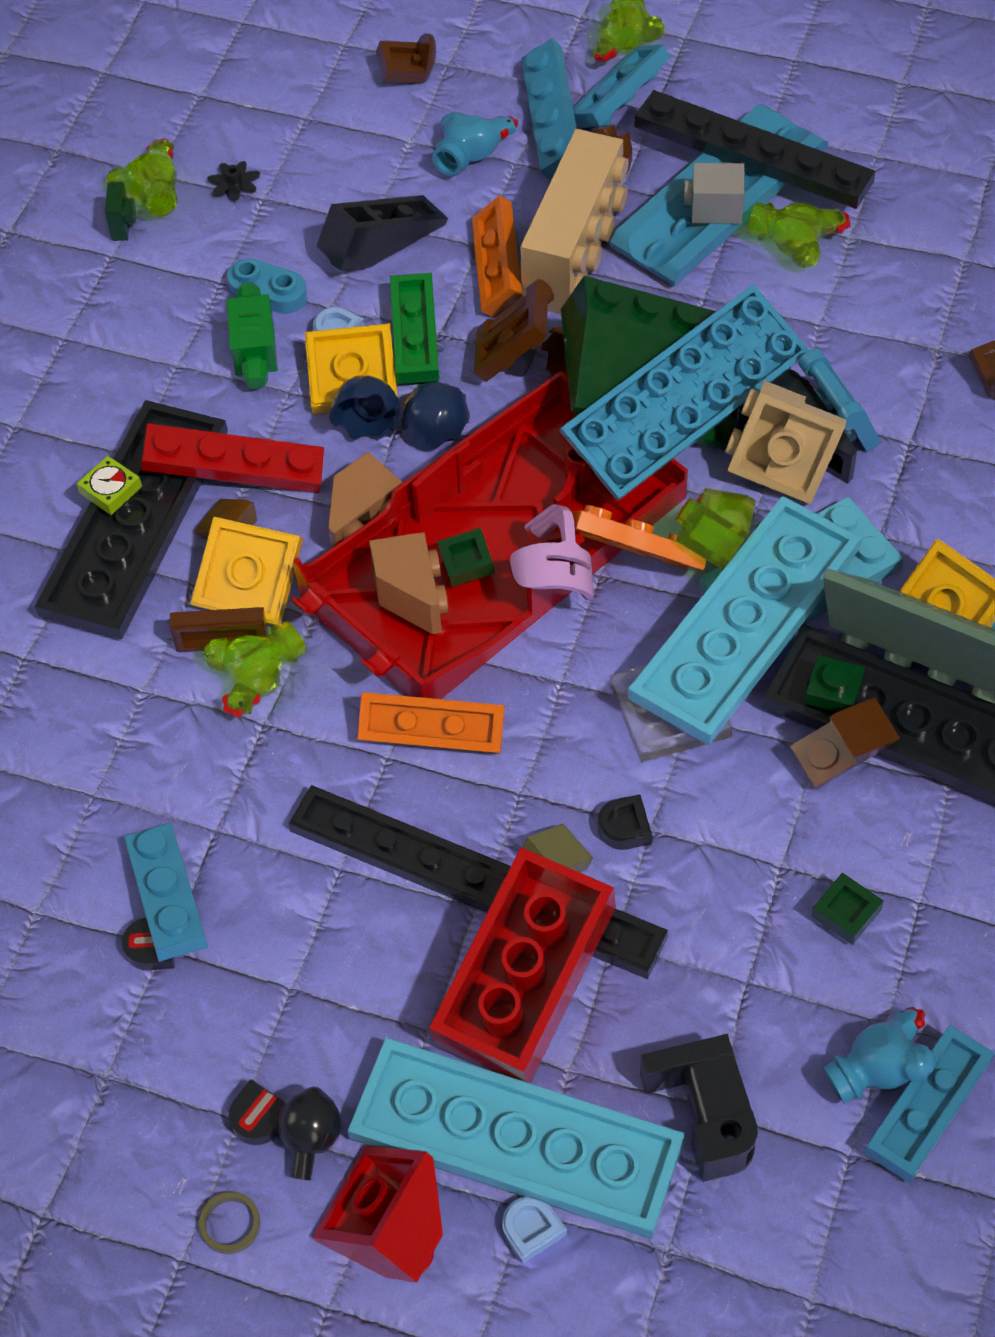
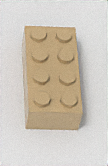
M575 129L520 246L522 297L526 294L527 287L538 279L544 280L554 293V300L548 304L547 311L561 314L562 306L582 277L588 276L590 271H597L602 255L603 241H610L615 226L614 216L616 212L622 213L625 208L628 189L622 187L628 170V158L623 157V139Z

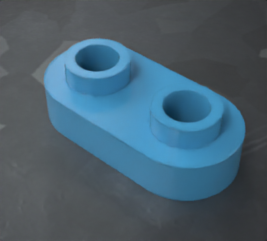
M256 259L240 260L234 263L228 270L229 289L235 298L237 289L242 283L253 282L260 288L261 295L269 294L271 309L274 312L282 314L293 313L300 310L307 302L306 282L296 272Z

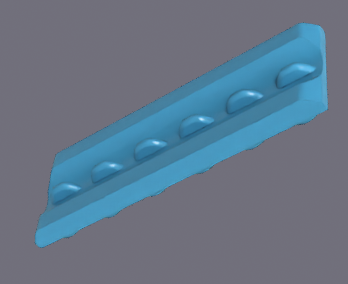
M758 104L740 120L746 124L821 151L828 147V141L805 128L795 125L785 116L763 104ZM702 153L617 228L610 240V247L670 285L676 286L786 186L787 183L744 168L742 224L692 223V206H684L685 180H693L694 163H730Z
M752 284L564 425L559 431L574 450L588 463L612 496L619 501L744 405L750 389L760 391L764 380L770 383L775 381L797 364L802 355L809 351V349L759 289Z

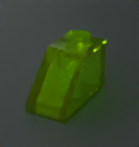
M705 488L697 501L690 497L678 513L675 521L680 524L676 541L724 570L749 534L756 500L748 495Z

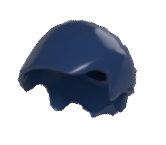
M358 375L346 380L339 387L331 404L329 420L334 427L342 426L353 440H358L361 436H370L378 440L385 436L391 437L397 427V415L400 412L398 397L391 386L383 380L371 375Z
M437 381L417 386L404 403L400 426L402 436L409 444L422 451H433L446 440L452 438L458 440L465 425L469 423L470 413L467 408L466 394L461 392L458 387Z

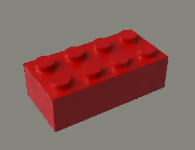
M520 847L429 1027L435 1046L489 1071L531 1084L616 909L614 887Z

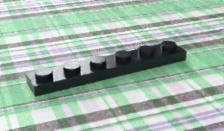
M656 90L651 92L635 114V128L730 163H744V168L854 209L858 208L874 183L875 170Z

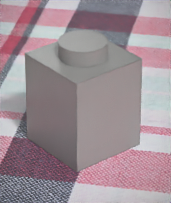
M694 163L693 180H685L684 206H692V223L742 224L744 163Z

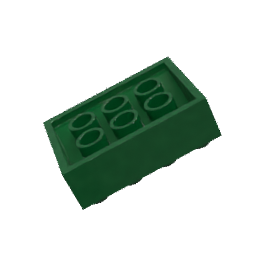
M583 276L561 308L571 412L582 413L716 311ZM737 410L698 439L696 443L726 450L736 425Z

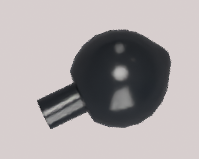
M317 1086L309 1087L292 1095L285 1101L278 1115L277 1126L280 1138L287 1148L294 1150L290 1173L291 1178L311 1180L315 1154L325 1153L339 1137L341 1119L338 1107L333 1099Z

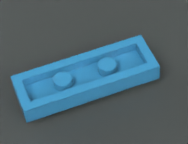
M664 44L634 48L573 107L577 128L590 127L592 129L607 125L612 120L611 115L620 106L632 101L636 96L635 92L644 83L653 80L659 74L658 70L670 59Z
M172 823L125 835V843L158 961H164L207 948L206 937Z
M950 1024L931 1051L937 1062L934 1070L927 1078L911 1081L865 1149V1155L910 1184L993 1061L995 1052Z

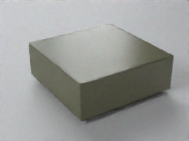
M563 823L527 837L522 847L578 872L588 869L593 859Z

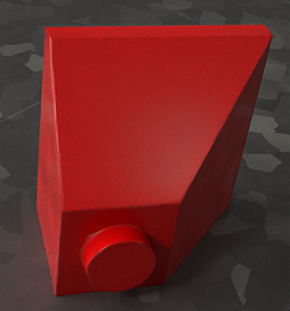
M365 1145L312 1238L327 1248L386 1278L417 1283L421 1274L432 1263L434 1251L443 1236L433 1156L427 1151Z

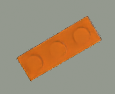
M501 195L472 217L481 311L493 318L508 306L513 305L522 296L512 202Z
M585 505L584 511H572L575 533L579 531L584 537L687 571L704 570L709 552L694 548L696 540L670 533L667 539L653 534L654 526L628 519L626 525L610 520L612 512L595 506Z
M362 692L357 740L502 753L506 705Z

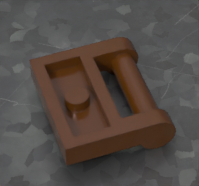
M538 279L527 287L526 294L494 320L487 319L477 327L474 374L485 382L489 381L500 371L508 370L518 357L530 348L538 347L547 336L548 304L554 300V293L544 280Z

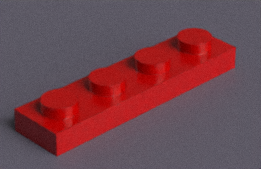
M147 423L141 470L319 494L322 481L324 447Z

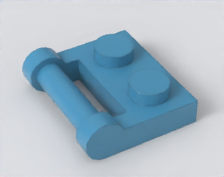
M814 348L804 353L798 362L800 368L806 376L813 377L819 387L815 391L829 411L835 408L837 411L836 416L847 420L844 432L850 441L853 442L857 439L866 452L882 443L867 413L860 403L852 397L822 350Z

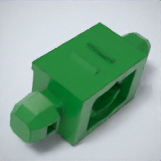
M253 282L242 283L237 289L236 298L226 299L230 351L234 356L235 376L243 375L245 384L251 389L263 388L268 381V372L278 371L274 320L269 294L261 295L257 284Z

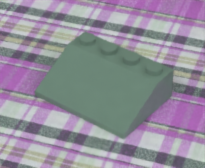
M826 569L823 581L829 624L831 628L843 632L841 641L863 650H867L871 643L885 649L886 652L883 658L893 663L910 668L912 662L915 661L930 668L927 673L928 677L954 686L956 679H959L974 686L971 692L972 695L995 703V629L867 578Z

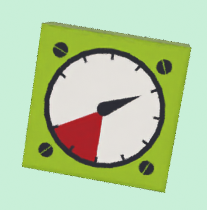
M108 455L76 483L78 491L82 496L110 515L142 487L139 476Z

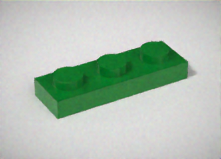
M432 273L390 276L396 383L440 381Z

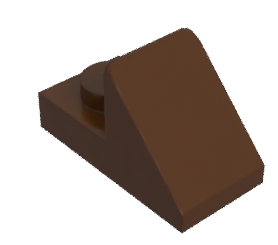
M873 697L829 716L828 718L831 722L792 744L790 747L813 786L818 789L901 739L880 704Z

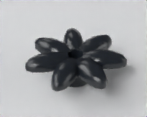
M241 161L237 165L221 163L219 167L222 174L210 175L207 178L211 184L218 185L213 190L214 196L219 197L229 192L231 199L236 201L240 197V189L247 193L256 192V186L251 182L259 178L260 172H246L247 163L245 161Z

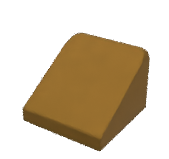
M219 499L196 527L195 534L208 539L213 517L254 525L257 521L254 503L248 500Z

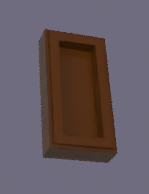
M264 607L170 613V629L177 652L269 646V630Z

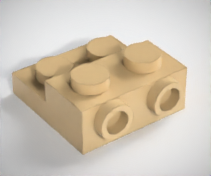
M764 380L760 391L750 389L741 411L742 415L748 417L743 431L734 428L724 452L732 456L727 471L811 504L844 431L847 420L805 403V396Z

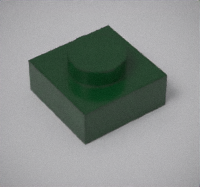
M124 181L107 182L105 215L112 241H127L130 223H136L134 198L127 197Z
M481 527L437 541L452 587L496 573Z
M818 655L806 692L805 704L834 712L854 706L863 680L865 667Z
M842 872L814 905L811 917L853 945L882 910L884 900Z

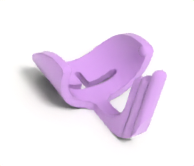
M553 504L525 524L524 528L527 532H532L536 537L542 538L559 527L562 542L533 544L512 553L510 563L516 582L523 587L532 589H565L580 593L585 600L594 601L591 555L575 541L574 518L570 509ZM548 558L564 559V560H569V561L576 562V563H578V564H573V565L571 566V573H570V562H565V561H548L547 559H548Z

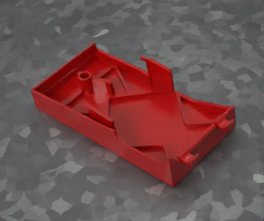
M559 371L395 488L388 505L373 520L310 563L303 564L298 557L295 558L293 563L300 598L291 597V600L306 614L317 616L363 657L360 659V662L375 676L383 675L405 696L442 699L572 592L565 589H532L523 587L516 582L510 563L512 553L533 544L562 542L559 527L555 528L545 537L538 538L532 532L525 530V524L549 506L556 504L569 508L571 512L584 511L585 505L595 506L612 512L610 519L612 521L626 525L627 520L632 519L653 526L686 499L688 469L675 459H672L629 494L617 501L598 479L588 463L574 450L559 431L564 425L579 415L571 412L568 377L562 371ZM481 527L496 573L452 587L437 541ZM579 531L575 533L576 543L591 555L592 575L623 550L584 537ZM425 533L428 550L436 549L439 559L441 577L434 578L435 585H444L448 603V613L440 614L441 633L431 634L379 605L372 570L370 540ZM548 558V559H547L548 561H565V562H570V573H571V566H572L573 564H578V563H576V562L569 561V560H564V559H555V558Z

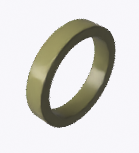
M225 1192L213 1197L204 1206L199 1218V1229L203 1240L212 1250L222 1254H235L248 1248L257 1238L261 1225L260 1215L254 1202L246 1195L238 1192ZM230 1201L240 1202L246 1205L253 1214L251 1231L243 1240L235 1244L224 1245L215 1242L207 1233V1220L210 1213L222 1203Z

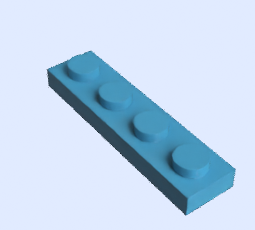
M554 38L532 49L521 58L540 171L549 179L553 178L575 129H577L562 46Z

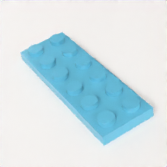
M782 496L629 687L628 699L705 744L710 745L825 595L823 576L826 569L843 572L859 551L862 537Z
M389 1038L384 1040L348 1129L349 1139L369 1146L427 1151L433 1156L436 1168L523 1197L528 1196L548 1203L550 1206L653 1239L685 1140V1133Z

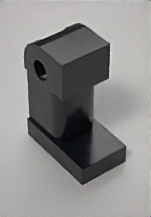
M728 1033L641 1054L640 1077L645 1094L684 1085L696 1124L693 1126L691 1147L702 1182L737 1174L745 1170L752 1162L755 1153L758 1130Z

